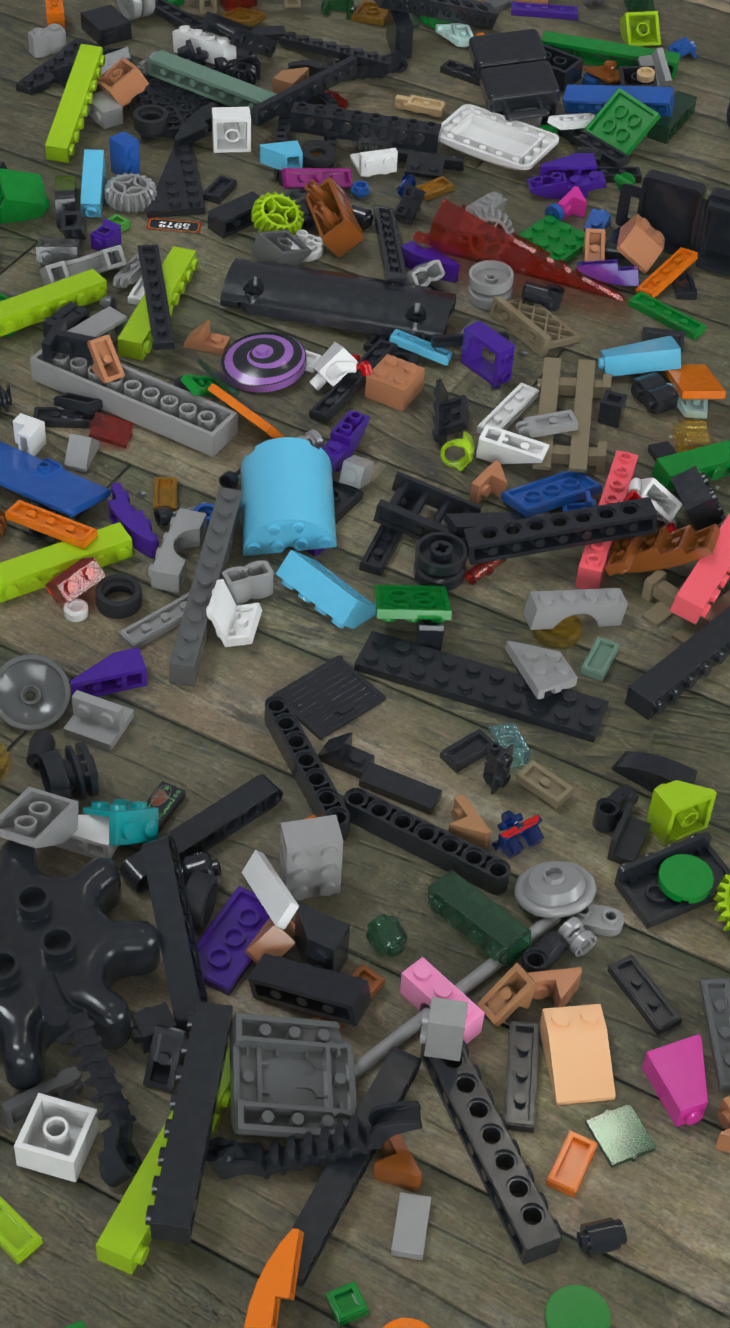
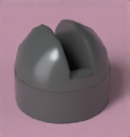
M104 296L100 299L101 310L108 306L116 310L115 296Z

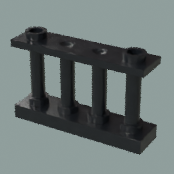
M207 11L201 29L222 37H228V39H231L229 44L269 58L272 57L278 43L274 39L251 32L252 27L209 11Z
M397 471L392 486L395 494L390 502L380 499L373 521L418 540L429 533L445 532L461 538L465 543L464 534H454L449 527L442 525L441 522L446 513H480L482 506ZM404 495L417 500L411 511L398 506ZM425 504L438 509L432 520L420 515Z

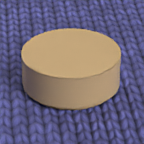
M641 67L637 70L638 81L649 83L654 80L655 71L652 68Z

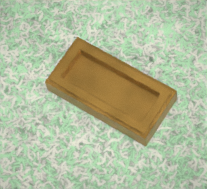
M441 176L415 187L426 192L423 198L425 202L454 191L455 184Z
M154 477L153 514L154 510L160 507H167L172 512L177 511V477Z

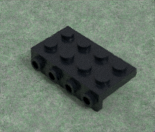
M709 832L694 834L687 840L672 843L665 849L655 853L650 852L643 856V858L633 862H625L618 868L614 885L647 929L715 901L714 897L718 893L716 888L726 874L729 875L730 869L711 847L712 836ZM676 854H688L698 857L707 863L712 870L714 882L711 893L705 900L688 904L689 901L682 900L680 903L663 893L658 884V873L661 864L666 858Z

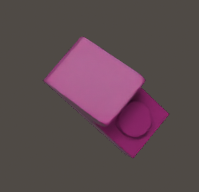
M574 186L557 203L564 211L562 222L571 214L581 218L585 217L587 201L580 189Z

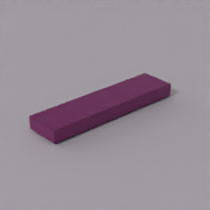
M284 168L281 170L284 189H305L307 182L312 186L309 182L310 180H315L320 185L329 177L341 189H351L353 186L350 168Z

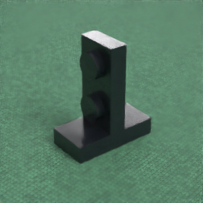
M57 318L42 342L43 361L52 362L57 353L93 360L87 342L98 337L68 332L66 320Z

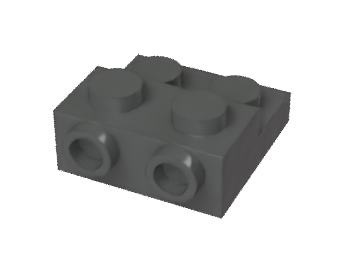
M39 238L36 245V262L46 266L64 260L68 261L79 258L80 239Z

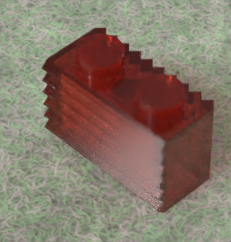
M86 557L77 561L45 585L56 603H71V600H75L83 592H86L87 589L97 584L98 581L104 579L105 574L94 557Z

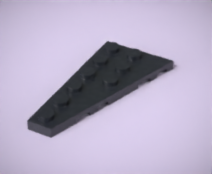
M79 38L74 39L17 82L16 91L33 95L48 89L52 83L60 84L53 76L52 71L74 63L81 44L99 45L83 41V39ZM102 47V48H103V52H104V51H107V50H110V49H108V48Z
M192 145L173 147L156 187L157 196H155L154 201L151 200V204L148 206L147 218L205 215V205Z

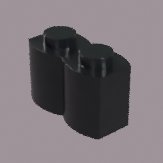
M653 372L635 378L632 381V396L643 403L644 407L652 414L656 415L677 407L678 392L673 386L666 384L665 380L658 373Z

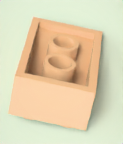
M601 1004L543 1009L539 1032L556 1105L615 1100L616 1094L608 1033Z

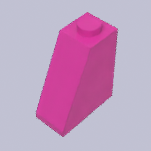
M697 1034L646 1052L642 1069L675 1127L684 1124L693 1125L703 1118L708 1103L702 1038L700 1035Z

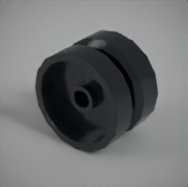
M433 532L421 537L415 547L413 568L415 580L421 586H446L447 591L458 588L463 583L468 555L466 544L461 538L445 532Z

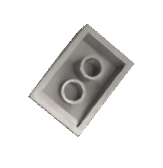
M28 787L0 814V837L34 848L63 844L78 830L79 801Z

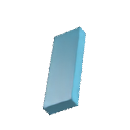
M398 329L394 330L389 339V342L398 344V347L446 366L449 364L454 353L443 347L434 348L431 346V342Z

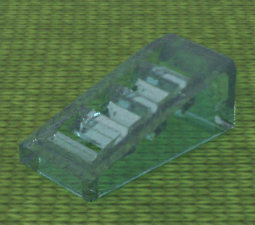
M514 723L489 726V732L494 742H498L505 749L511 745L509 743H513V749L515 750H513L512 754L514 760L511 767L529 763L531 752Z

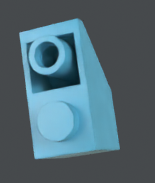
M297 140L260 144V163L278 170L302 168L303 152Z

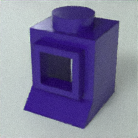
M104 219L102 226L90 234L91 248L100 251L121 245V225Z

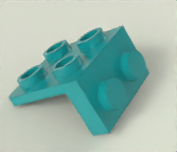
M114 799L113 804H108L107 801H94L92 806L83 807L84 814L109 817V845L119 846L150 842L158 839V808L147 806L145 801H134L129 804V799Z

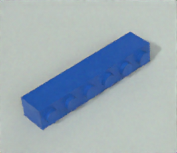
M567 84L562 100L565 113L598 114L617 89L621 88L659 113L660 116L671 117L675 95L673 87Z

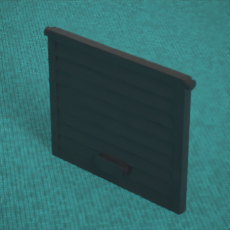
M341 655L334 657L273 694L284 697L298 721L319 740L324 739L386 700V696L346 663Z

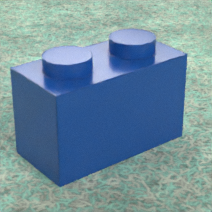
M125 131L109 137L111 172L116 175L130 174L131 172L132 174L140 173L139 140Z

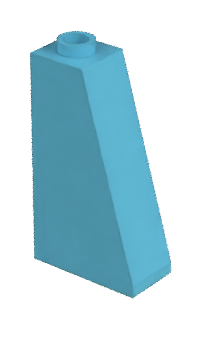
M84 149L80 207L84 217L102 216L107 177L104 150Z
M666 336L601 350V358H598L599 371L602 370L603 374H612V376L681 369V348L672 336Z

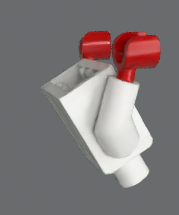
M334 342L313 366L317 374L310 383L319 391L327 382L331 386H335L347 373H356V370H360L361 376H369L373 374V371L368 361L359 363V355L350 354L344 347Z
M633 478L628 487V495L623 501L650 497L657 513V520L665 522L669 533L676 531L675 515L682 506V503L655 478Z

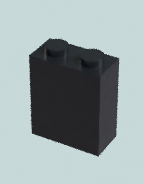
M112 5L80 12L81 29L100 46L132 39L131 22Z
M388 10L386 39L391 52L399 49L405 53L406 58H411L414 26L408 13Z

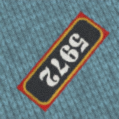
M149 218L146 229L199 233L202 222Z

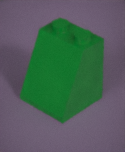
M0 168V224L42 218L46 210H48L50 203L41 175Z

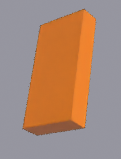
M569 1131L545 1185L575 1198L597 1149L598 1142Z

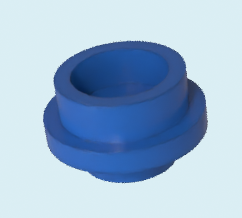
M355 181L351 187V193L358 198L367 196L370 193L368 183L365 181Z

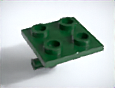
M323 0L321 9L324 15L325 12L328 15L329 10L346 12V20H350V13H354L355 3L354 0Z

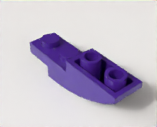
M592 171L587 174L573 175L567 178L565 172H554L549 175L535 176L527 179L530 193L551 199H562L574 186L580 189L584 198H588V191L606 188L603 171Z
M349 410L331 431L330 440L322 449L330 458L332 474L334 471L340 472L344 460L353 454L369 423L370 416L361 414L358 411Z
M120 482L111 484L112 500L108 501L110 521L112 524L121 523L132 538L134 549L151 559L155 558L159 541L157 534L152 533L150 519L145 518L142 510L136 511L134 505L130 506L128 491L123 490Z

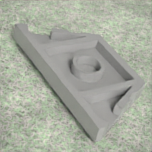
M506 641V652L537 699L544 698L547 691L551 690L555 694L562 689L576 686L578 677L561 652L519 642Z

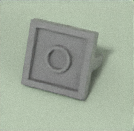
M76 690L72 696L73 716L63 728L64 736L111 752L134 718V709Z

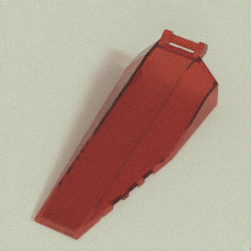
M444 199L432 222L430 233L417 231L413 236L416 243L430 245L447 255L477 263L485 260H496L509 265L513 272L621 302H628L630 299L594 278L589 279L581 276L582 272L578 271L577 268L573 271L566 266L567 262L559 259L558 262L550 258V252L513 232L511 234L514 237L503 232L500 224L494 227L465 210V204L459 207Z

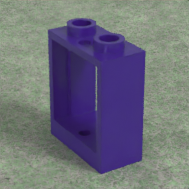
M481 321L465 327L461 363L494 387L511 380L515 345ZM483 347L495 354L494 365L482 357Z

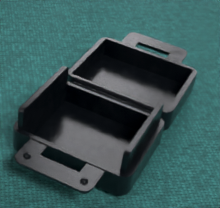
M536 29L479 35L469 39V54L476 75L480 79V87L488 111L503 112L507 121L550 115L548 105H550L552 113L556 114V104L560 100V88L551 64L547 61L546 51ZM537 107V109L514 112L517 109Z
M658 170L648 171L642 181V187L627 183L621 186L616 214V224L622 227L631 219L628 218L631 196L639 198L637 213L642 218H646L650 225L656 231H660L665 238L662 252L673 255L681 247L698 252V259L695 264L697 268L730 277V190L715 188L707 200L705 199L707 187L704 183Z

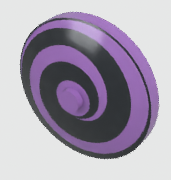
M260 332L244 336L230 344L221 358L223 376L232 386L244 391L257 393L276 391L293 384L303 375L307 366L306 351L303 345L295 338L277 332Z

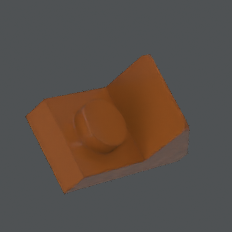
M397 1134L383 1144L381 1152L384 1159L374 1163L373 1178L412 1192H417L421 1188L422 1173L401 1134Z

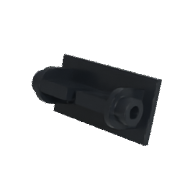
M492 742L487 746V762H485L483 779L487 784L492 785V795L500 787L504 788L510 781V767L514 760L512 757L513 744L507 749L500 746L498 742Z

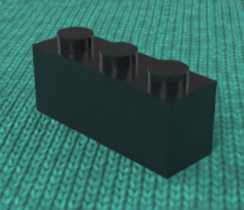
M252 191L208 211V229L224 239L254 225V222L251 221V210L255 201L260 196Z

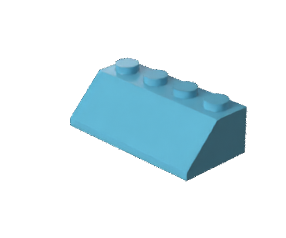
M290 550L276 572V575L283 579L281 583L291 590L295 588L299 592L298 597L308 603L313 602L316 605L314 607L316 611L325 616L327 614L332 617L331 622L342 629L345 626L355 629L376 615L374 603L311 557Z

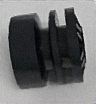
M85 742L76 743L75 751L71 745L65 746V759H62L57 749L38 754V766L45 792L72 799L71 790H74L80 800L86 798V791L90 797L99 794L96 764Z

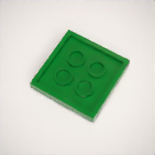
M618 88L584 130L629 156L660 119V115L621 88Z
M547 214L515 236L512 245L561 268L582 253L585 231L572 227L570 224Z
M373 585L377 619L386 622H393L396 619L419 622L421 619L431 620L435 623L451 620L452 609L446 586Z

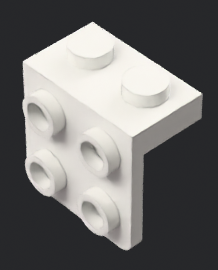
M396 148L350 155V159L361 177L397 172L398 151Z
M220 579L217 580L215 588L212 590V597L206 608V613L224 646L231 647L253 643L262 608L259 603L237 606L224 580Z

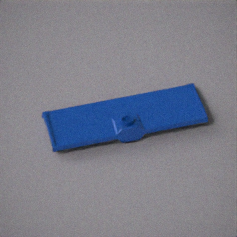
M0 441V485L65 514L70 518L107 499L111 495V489L64 470L57 461L50 458L39 459Z

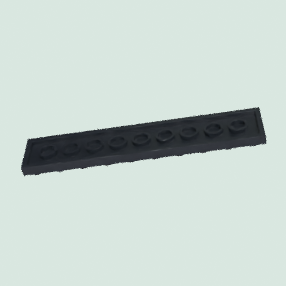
M371 631L354 665V669L358 672L593 743L609 704L607 700L570 689H562L555 694L550 690L545 692L544 698L537 699L522 675L375 631Z

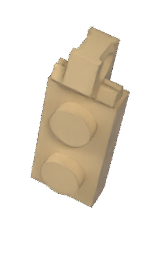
M396 95L394 108L409 110L414 113H424L432 117H441L446 106L444 101L411 95L410 97Z

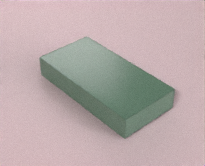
M597 637L581 666L580 674L603 682L620 651L621 644Z

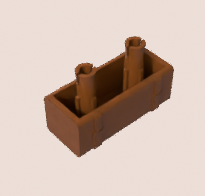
M331 177L327 178L320 185L315 180H310L309 182L312 186L308 182L306 183L305 190L309 193L305 198L317 226L319 236L322 242L337 257H341L364 239L362 229L357 222L349 198Z

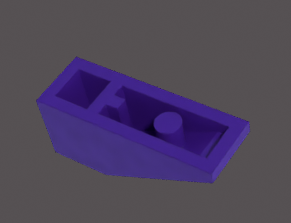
M575 153L540 164L539 176L549 175L554 172H565L567 178L573 175L597 171L594 153Z
M139 647L114 652L70 680L71 699L76 690L98 697L147 686V671Z

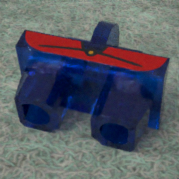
M509 810L502 813V822L497 827L500 831L505 829L507 831L499 834L498 840L492 843L494 849L502 848L511 859L524 850V847L518 840L519 838L524 837L529 847L539 844L544 839L543 833L538 826L543 821L539 814L519 824L524 819L521 813L515 815Z

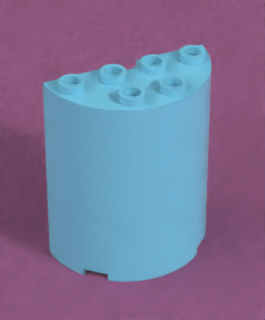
M281 437L262 442L255 446V450L252 453L246 454L241 464L243 556L281 553L287 547H294L297 551L337 547L332 464L327 453L321 447L317 449L310 445V442L307 440Z

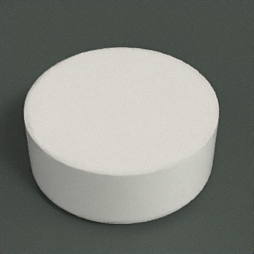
M71 599L64 604V616L69 621L80 622L89 615L88 604L82 599Z

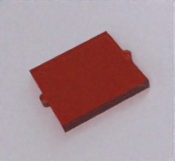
M95 412L94 419L89 424L91 429L88 437L126 449L129 439L132 438L131 429L133 423Z

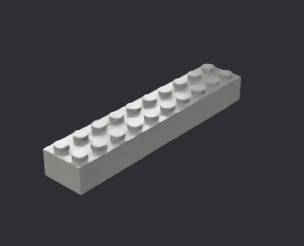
M42 349L30 358L32 380L62 393L69 392L100 399L103 405L102 410L214 457L238 434V412L200 396H194L186 390L121 364L125 374L124 377L104 384L90 367L95 364L92 359L57 353L52 362L43 361Z

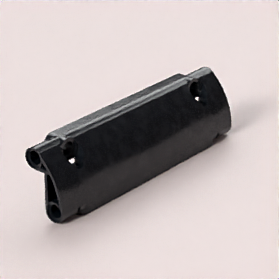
M236 258L227 273L221 292L220 305L236 309L242 308L244 313L384 337H390L395 329L423 339V333H425V340L431 341V337L434 335H446L448 320L454 312L457 295L435 291L426 286L401 282L391 283L383 279L272 261L256 262Z

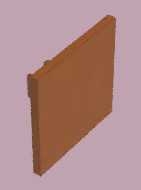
M606 60L602 66L584 68V71L610 84L618 83L619 72L615 71L617 62L613 60Z

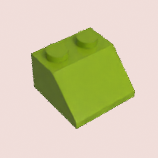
M658 11L627 12L619 19L621 37L625 44L639 47L661 46Z
M679 780L660 784L653 790L646 822L651 824V831L663 846L708 827L717 793L714 789Z

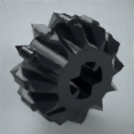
M239 61L228 66L227 75L252 85L256 84L257 71L252 63Z

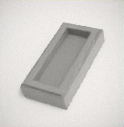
M400 1192L391 1256L423 1260L431 1197Z

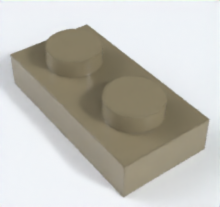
M534 760L516 774L515 781L556 809L573 795L574 787Z

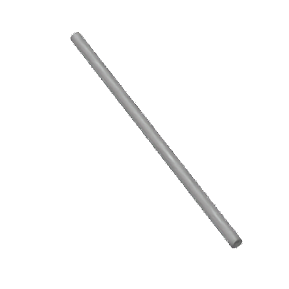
M541 918L460 980L455 986L465 995L560 923L561 919ZM424 1009L354 1062L355 1080L385 1058L393 1047L398 1048L421 1030Z

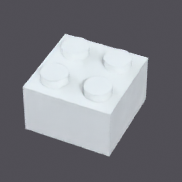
M249 107L212 108V144L214 153L251 152V115Z
M38 1093L14 1144L17 1166L76 1182L99 1130V1122L96 1116L98 1114L97 1109Z

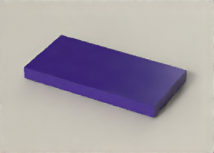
M238 886L197 941L205 985L228 996L254 962L244 951L270 917L256 894L243 887Z

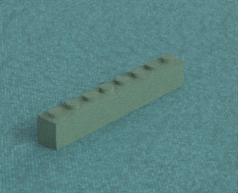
M163 50L148 58L149 75L230 107H249L251 115L253 106L276 95V93Z

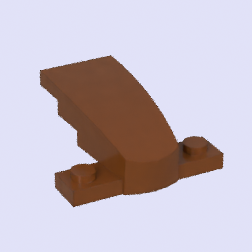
M690 524L669 533L666 526L657 529V533L615 540L610 548L611 556L605 570L609 576L617 573L649 572L675 567L707 557L713 553L720 529L717 524H713L695 532Z

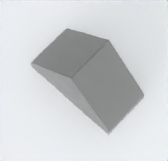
M70 434L64 469L86 473L101 445L100 441L91 437Z

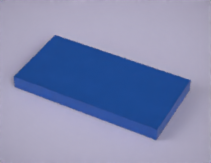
M565 471L501 493V500L526 518L585 499V491H590L591 496L602 493V485L582 472Z

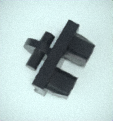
M191 39L186 40L185 46L177 49L179 57L189 58L190 61L197 64L201 62V65H205V60L209 57L208 52L201 50V47H197V53H195Z
M407 184L401 201L395 210V218L412 225L417 212L421 210L420 205L426 192Z

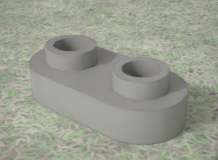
M593 903L589 904L581 912L567 917V920L578 917L583 922L585 930L608 937L618 935L622 931L624 917L619 910Z

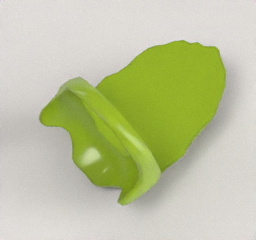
M463 431V439H454L443 445L440 457L445 465L462 471L473 461L475 444L472 435L467 431ZM450 446H457L464 449L465 456L459 460L451 461L445 457V450Z

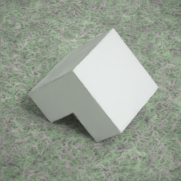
M22 413L13 420L14 438L19 450L35 456L47 444L45 422Z

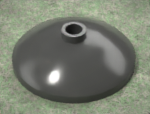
M26 654L7 661L0 668V718L7 724L20 730L37 731L53 725L65 713L70 699V685L66 674L57 663L41 655ZM28 693H33L35 699L30 701L25 696Z

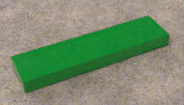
M642 291L628 300V306L673 330L685 331V336L692 340H695L706 331V325Z

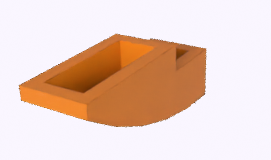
M292 1228L267 1261L252 1294L244 1328H277L281 1299L294 1301L304 1232L300 1229Z

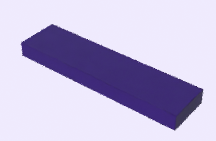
M512 2L511 15L578 20V7Z

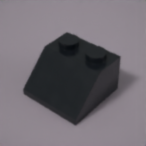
M298 903L299 908L295 916V943L302 962L339 973L348 959L350 925Z

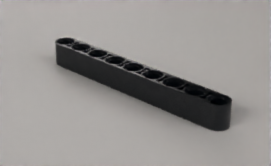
M396 1047L390 1050L356 1112L364 1126L370 1125L368 1113L373 1107L404 1100L418 1074L422 1061L421 1058ZM376 1149L369 1150L368 1154H363L362 1152L354 1154L352 1158L342 1157L336 1159V1162H328L292 1227L304 1232L297 1286L303 1287L377 1151Z

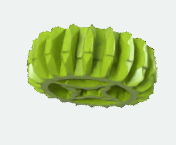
M275 191L272 194L267 192L255 201L251 210V221L254 222V228H259V233L288 230L293 235H296V232L302 229L304 212L300 211L301 206L296 205V200L292 201L290 199V195L285 197L283 192L280 195Z

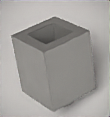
M356 455L347 458L343 462L339 482L358 489L370 483L374 461Z

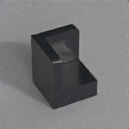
M606 390L600 402L598 423L619 428L625 412L627 395Z

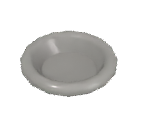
M559 860L542 862L529 867L519 875L514 885L515 900L525 911L545 918H562L579 913L592 903L597 892L595 878L586 868L572 862Z

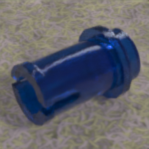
M413 175L403 176L402 183L397 188L399 196H403V191L407 184L416 186V178Z

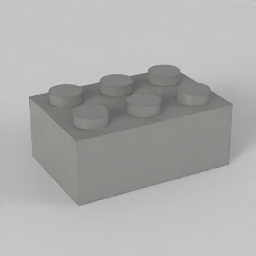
M330 815L280 823L279 876L295 900H303L310 897L330 896L340 893L343 838L337 816Z

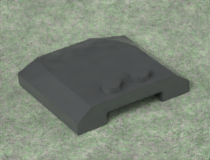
M235 1013L232 1018L230 1031L231 1124L235 1134L287 1138L294 1135L295 1138L304 1139L305 1133L309 1131L314 1138H319L320 1131L324 1127H327L329 1132L334 1134L336 1124L340 1121L347 1128L351 1115L357 1109L354 1053L349 1042L345 1043L339 1032L341 1027L338 1022Z

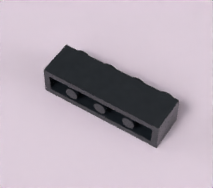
M266 953L263 954L248 977L253 998L353 1026L358 1025L372 1001L368 980Z

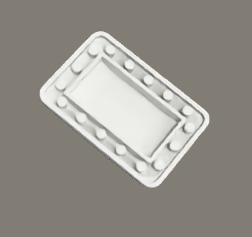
M471 104L461 106L441 123L440 142L463 154L512 170L531 169L559 142V136L552 132L518 120L507 121L501 114L490 112Z

